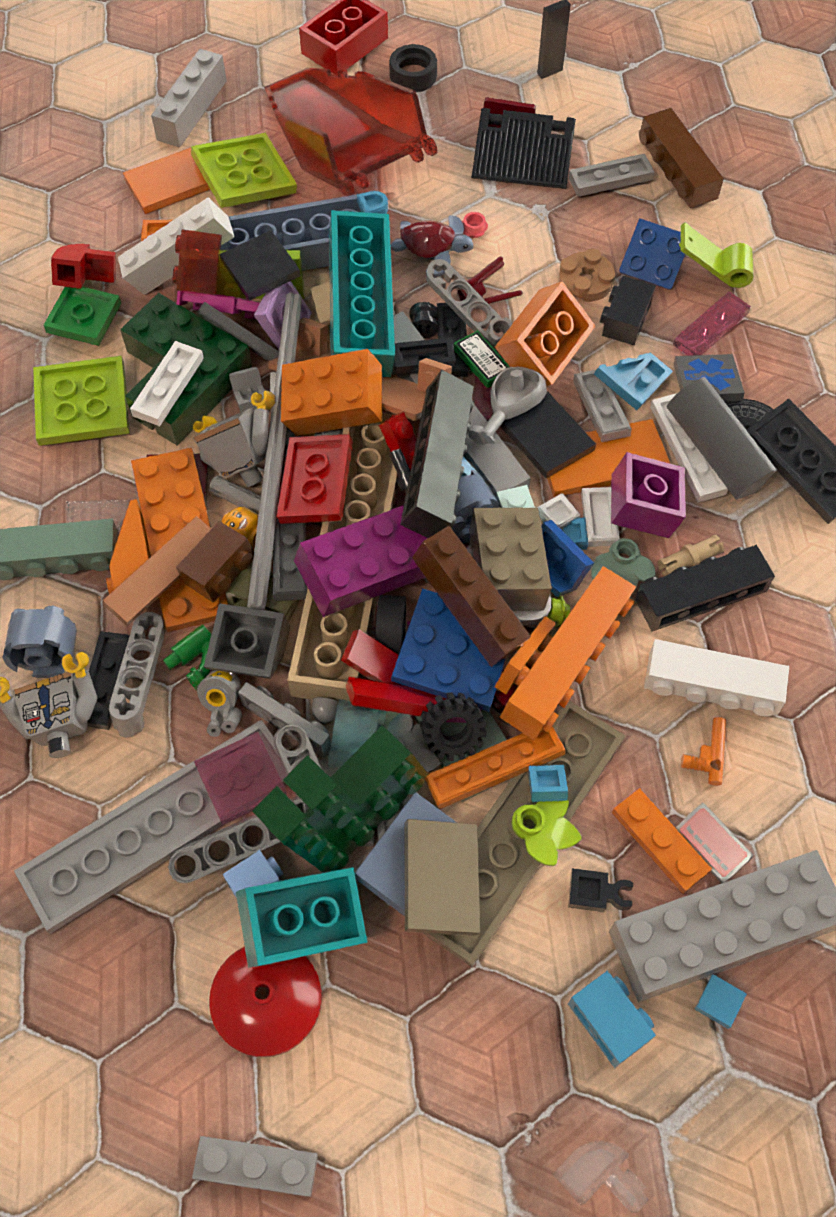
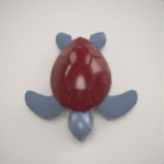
M450 215L448 217L449 226L434 220H425L413 224L408 221H401V238H396L391 243V250L400 252L408 248L417 256L431 260L442 259L450 264V251L463 253L472 250L474 245L469 236L463 235L464 225L460 218ZM434 270V278L443 275L445 271L441 270L438 272Z

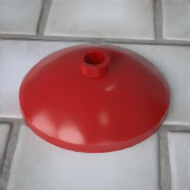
M245 946L230 955L221 965L213 979L209 996L211 1018L219 1035L238 1052L253 1057H274L298 1046L314 1028L322 1004L320 980L314 966L306 956L248 968ZM267 987L270 990L269 996L263 1000L256 997L258 989Z

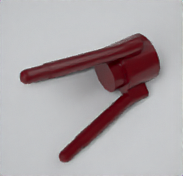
M499 256L474 277L466 280L482 298L486 294V289L482 282L504 266L503 257ZM456 288L459 299L461 301L467 298L466 292L461 288ZM522 290L484 298V300L490 304L521 296L523 292Z

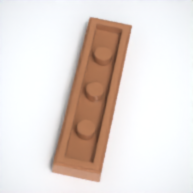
M196 516L103 600V605L123 624L128 626L181 577L176 569L177 565L211 528Z

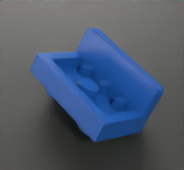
M552 520L543 522L541 528L552 587L551 592L556 597L577 590L594 562Z

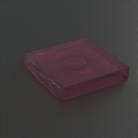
M258 732L194 761L222 825L252 812L276 786L287 795L286 789Z

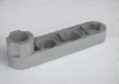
M437 259L428 265L426 281L431 288L474 332L478 330L495 349L496 344L502 337L496 336L493 330L496 333L502 331L505 334L513 324L512 321L507 317L501 318L447 261ZM434 270L438 272L441 270L445 271L444 279L450 283L446 290L444 289L446 282L440 276L435 279ZM456 288L463 289L467 294V298L460 302L455 301L451 296L452 290ZM474 309H482L485 311L487 318L483 322H476L472 319L471 312Z
M145 612L135 619L109 704V712L114 729H117L119 735L125 738L132 737L144 728L143 712L165 636L163 620L157 613ZM149 626H154L149 631V640L146 639L144 630H147ZM140 650H146L151 653L145 660L138 661L133 658V655ZM138 677L143 680L142 684L137 688L125 686L126 681L130 678Z

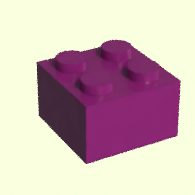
M626 452L611 475V524L670 538L686 518L685 467Z

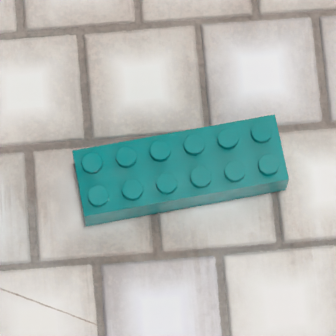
M331 210L329 228L331 355L369 349L382 365V377H391L395 359L389 214Z

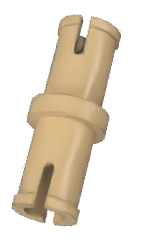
M713 535L697 544H687L682 546L681 551L659 559L658 567L660 570L665 568L666 571L662 572L663 576L671 574V572L679 567H693L700 564L706 558L724 553L723 543L721 542L716 545L720 538L717 535Z

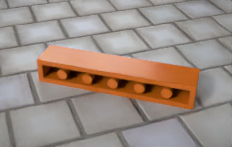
M603 566L511 696L500 718L533 740L537 738L542 729L548 733L559 717L554 712L558 705L562 708L566 707L575 693L570 687L574 681L579 685L582 683L591 669L586 663L589 659L594 662L597 660L606 646L601 642L604 636L611 639L620 625L616 618L618 615L625 618L635 601L630 599L636 586Z

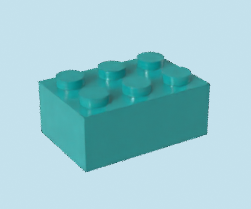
M354 867L247 887L236 892L248 968L368 943Z

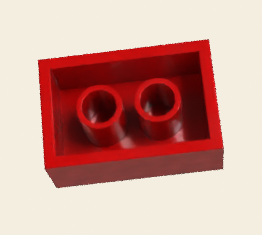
M336 0L299 27L301 54L334 75L339 76L388 39V12L368 0Z

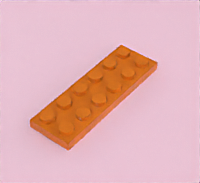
M192 447L131 460L151 557L196 516L211 528ZM181 577L159 597L167 632L214 622L219 604L228 605L226 593L221 594L213 603L187 586Z

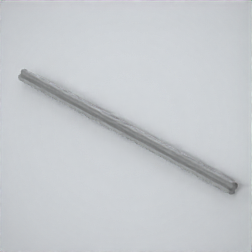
M292 292L287 294L285 300L274 387L275 404L271 411L247 603L248 608L264 610L267 601L287 427L281 422L282 365L295 362L302 304L301 295Z

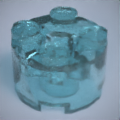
M339 699L328 767L339 769L381 725L384 726L386 711L353 706L350 700Z

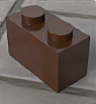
M218 521L177 565L176 569L187 586L214 603L221 594H224L229 589L235 578L250 566L254 551L248 538Z

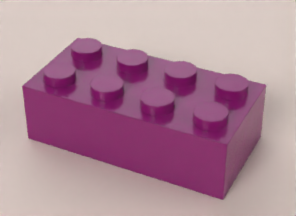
M404 505L300 542L294 563L323 617L426 578L412 559V556L421 543L428 538L400 525Z

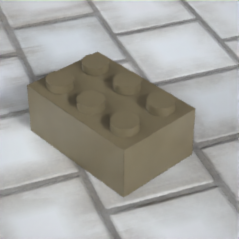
M474 508L469 536L472 557L512 611L545 610L552 587L538 508Z

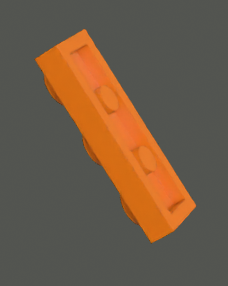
M546 616L531 633V637L509 661L495 688L507 694L514 684L517 686L521 684L553 638L550 633L556 625L554 621Z
M640 788L613 808L612 814L683 895L711 872L712 868Z

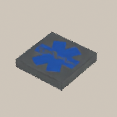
M733 354L675 356L674 368L680 391L693 381L705 377L724 402L743 401L745 392Z

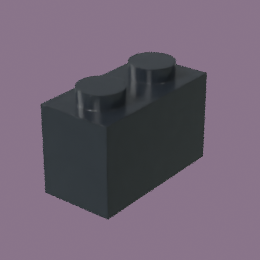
M623 276L619 286L614 285L609 297L610 307L605 306L600 318V323L604 324L602 336L635 346L651 307L656 285Z

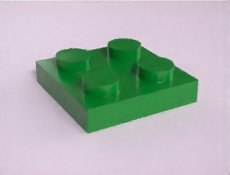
M64 287L43 325L44 329L49 334L99 346L121 305L119 295L86 287L81 289Z

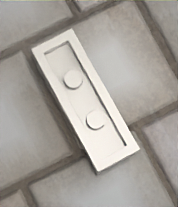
M175 341L130 408L132 416L160 426L203 361L202 350Z

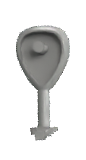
M509 367L501 371L495 378L491 388L493 416L484 428L483 426L473 425L469 429V439L475 440L479 445L495 444L496 439L493 438V434L505 419H511L530 410L545 397L547 389L544 377L537 371L524 367Z

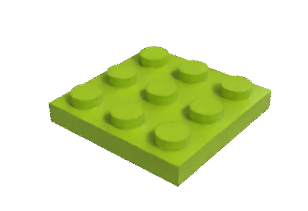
M266 133L191 146V156L221 208L297 192V183Z
M122 356L33 367L36 441L39 446L130 434L128 406L125 398L127 394L125 367Z

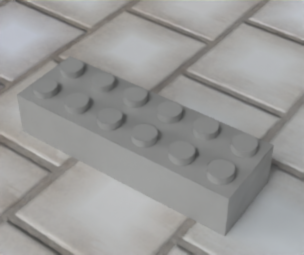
M815 850L614 922L609 933L639 1003L710 977L712 974L721 973L835 931L836 887L818 851Z

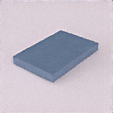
M417 792L413 794L355 872L357 881L403 916H405L404 822L407 819L457 823Z

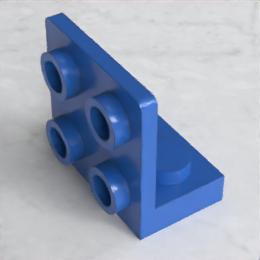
M639 218L620 266V273L671 290L686 255L679 246L681 243V232Z

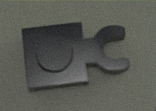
M572 868L568 908L605 912L606 902H608L618 910H629L632 907V901L622 900L618 895V891H631L633 882L619 880L615 884H609L608 873Z

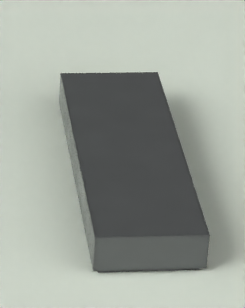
M206 302L202 304L197 312L199 316L214 326L247 344L250 350L268 362L278 357L279 351Z

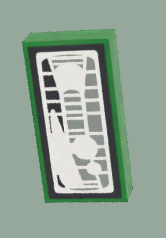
M478 330L454 343V351L486 388L492 386L495 378L501 371L510 367Z

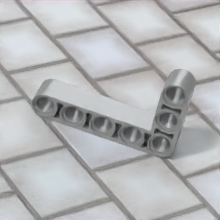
M289 724L277 730L274 736V745L287 775L307 755L320 767L304 729L297 725ZM294 730L300 737V743L296 749L288 751L282 746L281 738L286 731ZM295 794L296 797L291 798V800L305 813L309 807ZM253 815L173 852L168 866L169 874L179 883H189L244 859L259 850L262 851L280 841L256 815ZM251 825L262 829V837L255 844H247L242 839L243 831ZM217 840L225 841L229 845L228 854L221 859L213 858L208 852L211 843ZM187 855L195 860L196 866L192 872L182 874L176 870L175 861L180 856Z

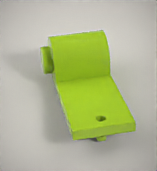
M684 222L681 225V243L679 246L684 254L731 287H745L753 281V251L749 245L735 243L721 250Z

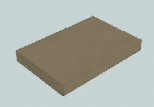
M407 819L404 822L405 932L477 936L480 933L477 825Z

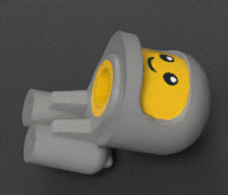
M213 670L198 685L197 694L201 704L212 712L211 721L207 727V733L210 736L217 737L222 730L227 733L234 732L242 718V712L234 707L239 697L238 692L242 688L240 678L236 673Z

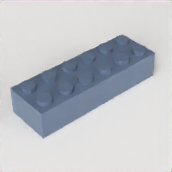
M357 194L229 216L234 238L215 250L232 249L271 230L285 250H300L302 271L329 266L331 210L361 212L357 203Z

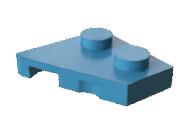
M650 352L639 355L637 358L622 359L616 365L606 367L605 364H602L596 369L594 375L635 410H638L673 371Z

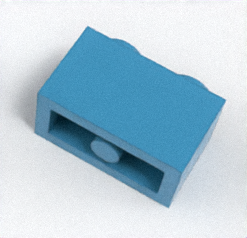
M607 970L572 996L568 1005L615 1069L650 1042L656 1034L652 1030L654 1024L649 1015L642 1008L636 1009L629 1000L630 992L624 982L618 976L613 978Z

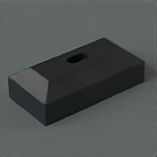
M452 337L395 343L394 365L396 375L417 373L419 371V361L425 358L452 366V369H455L456 360Z

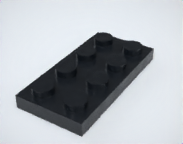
M787 399L748 428L747 432L777 469L776 471L829 524L836 519V446L790 399Z

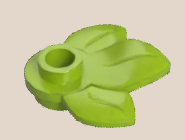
M568 800L537 802L535 805H523L512 816V829L518 837L525 840L528 854L534 860L546 866H555L557 864V850L573 847L582 839L575 826L563 817L568 809ZM523 820H532L535 827L531 829L526 828Z

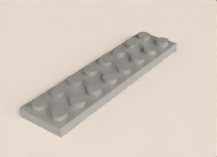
M262 720L258 721L14 870L46 931L52 934L169 860L173 852L209 835L255 806L276 786L280 789L285 787L287 784L283 779L287 774L275 748L274 737Z

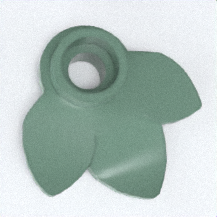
M626 538L614 542L610 546L609 552L597 556L591 569L592 579L596 577L604 566L635 585L636 588L638 581L643 582L655 576V567L652 561L641 555L639 547L633 540ZM619 554H627L629 558L621 557Z

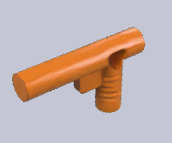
M713 718L711 746L702 745L699 758L685 754L681 758V768L708 772V783L715 786L722 785L726 734L725 718ZM711 764H717L718 770L712 768Z

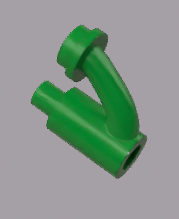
M203 624L170 648L172 653L162 660L166 667L172 670L179 664L187 665L202 653L198 670L192 667L189 669L190 673L186 675L187 680L195 690H197L200 682L211 671V669L204 668V663L212 634Z

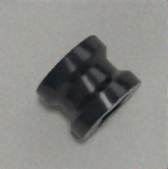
M430 302L414 304L409 311L411 323L424 339L433 337L439 330L437 307Z

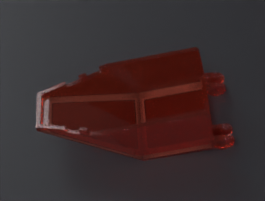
M307 67L264 87L274 114L301 169L338 188L344 196H350L355 193L353 181H355L359 188L364 190L369 186L367 174L400 158L410 155L412 160L417 163L423 161L424 154L421 148L430 156L438 153L434 139L426 133L416 91L365 71H357L355 76H350L347 70H339L337 75L331 74L330 69Z

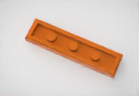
M552 726L548 733L542 729L535 740L521 733L472 756H468L466 759L431 772L424 779L437 808L440 810L528 771L529 766H541L565 755V748Z

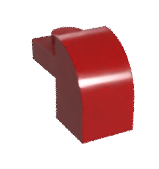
M70 244L58 248L51 257L52 285L81 289L85 280L114 283L116 280V252L90 249V244Z

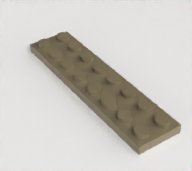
M571 701L568 702L565 708L561 707L557 713L559 717L553 725L565 748V755L541 765H564L569 805L563 817L569 822L626 736ZM528 771L510 780L477 828L480 933L477 936L423 933L472 968L541 865V863L534 860L528 854L525 840L515 834L511 825L512 816L519 807L535 805L537 803L531 800ZM523 820L526 828L531 829L535 827L532 820Z

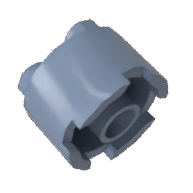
M471 470L470 475L462 476L458 483L460 496L454 508V513L457 517L452 530L462 544L470 541L469 529L474 508H499V502L482 476L475 470Z
M47 606L44 609H15L11 613V619L8 624L3 652L5 664L15 672H17L18 667L33 671L32 677L50 678L64 673L65 670L62 666L63 657L67 654H71L72 657L74 656L77 636L76 625L68 617L64 616L62 608L56 606Z

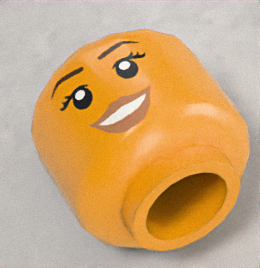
M243 506L226 513L221 522L248 538L254 551L259 514Z

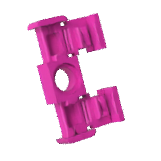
M178 289L176 305H185L188 302H193V309L199 310L202 304L206 302L219 312L240 314L244 310L245 318L256 319L254 314L261 301H249L248 299Z

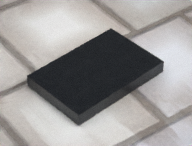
M548 391L542 401L535 407L511 419H505L500 425L545 478L593 452L596 443Z

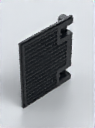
M481 108L471 178L566 189L576 119L567 117L566 121L553 120V115L503 110V114L490 113L488 108ZM488 125H501V128L488 127ZM551 131L564 132V135L551 134Z

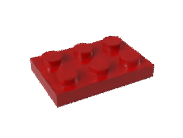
M350 434L289 437L276 516L280 524L342 521L353 444Z

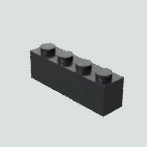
M757 545L748 548L738 547L729 552L728 555L719 558L709 557L693 567H679L669 575L660 578L654 576L646 579L640 584L635 601L651 632L767 592L775 575Z

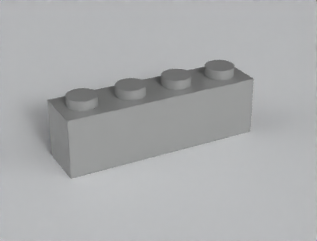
M203 49L197 51L151 115L157 141L181 147L227 81L223 55Z

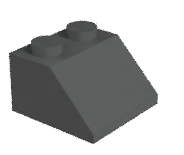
M219 604L204 668L271 679L283 659L290 625L284 613Z

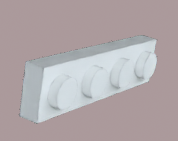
M676 394L652 400L650 408L679 466L685 467V478L697 502L726 495L728 488L666 407Z

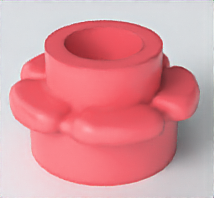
M479 212L466 214L462 221L464 234L471 238L481 237L488 229L484 215Z

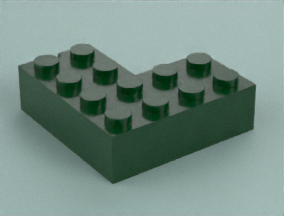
M160 293L155 295L120 329L127 352L153 368L125 395L129 410L175 341L203 352V361L160 426L132 416V418L149 429L153 430L155 428L157 434L176 446L193 430L194 422L202 421V417L207 416L232 390L229 374L252 368L249 346L181 305H176L174 301Z
M381 725L331 777L307 755L283 779L309 807L305 813L278 786L252 812L281 843L322 873L341 870L348 863L349 856L358 846H364L371 840L377 826L384 820L391 819L399 810V804L409 794L416 793L423 786L424 778L428 773L415 756Z

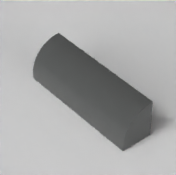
M705 377L699 378L684 387L666 406L736 500L757 493L777 470Z

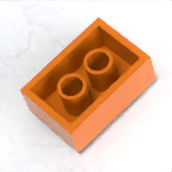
M561 281L538 290L496 344L495 349L510 367H524L540 373L544 377L547 387L553 385L595 328V324Z
M369 349L283 364L281 422L296 436L382 422V365Z

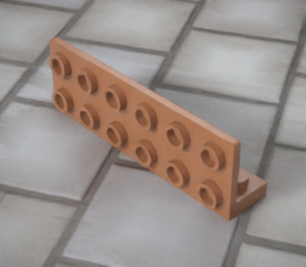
M308 318L300 319L295 362L331 356V354L327 353V325ZM278 357L268 362L269 369L277 371ZM428 358L419 361L418 384L393 375L391 377H382V411H389L395 414L404 411L408 421L418 420L421 418L427 387L441 370L451 374L452 366Z

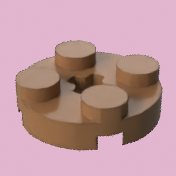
M591 248L586 250V252H577L562 259L558 282L562 281L574 297L575 295L584 297L583 301L593 302L609 294L614 284L615 269L607 258L601 256L599 250ZM582 274H589V275H591L592 277H591V279H588V277H586V276H584V277H581V276H582Z

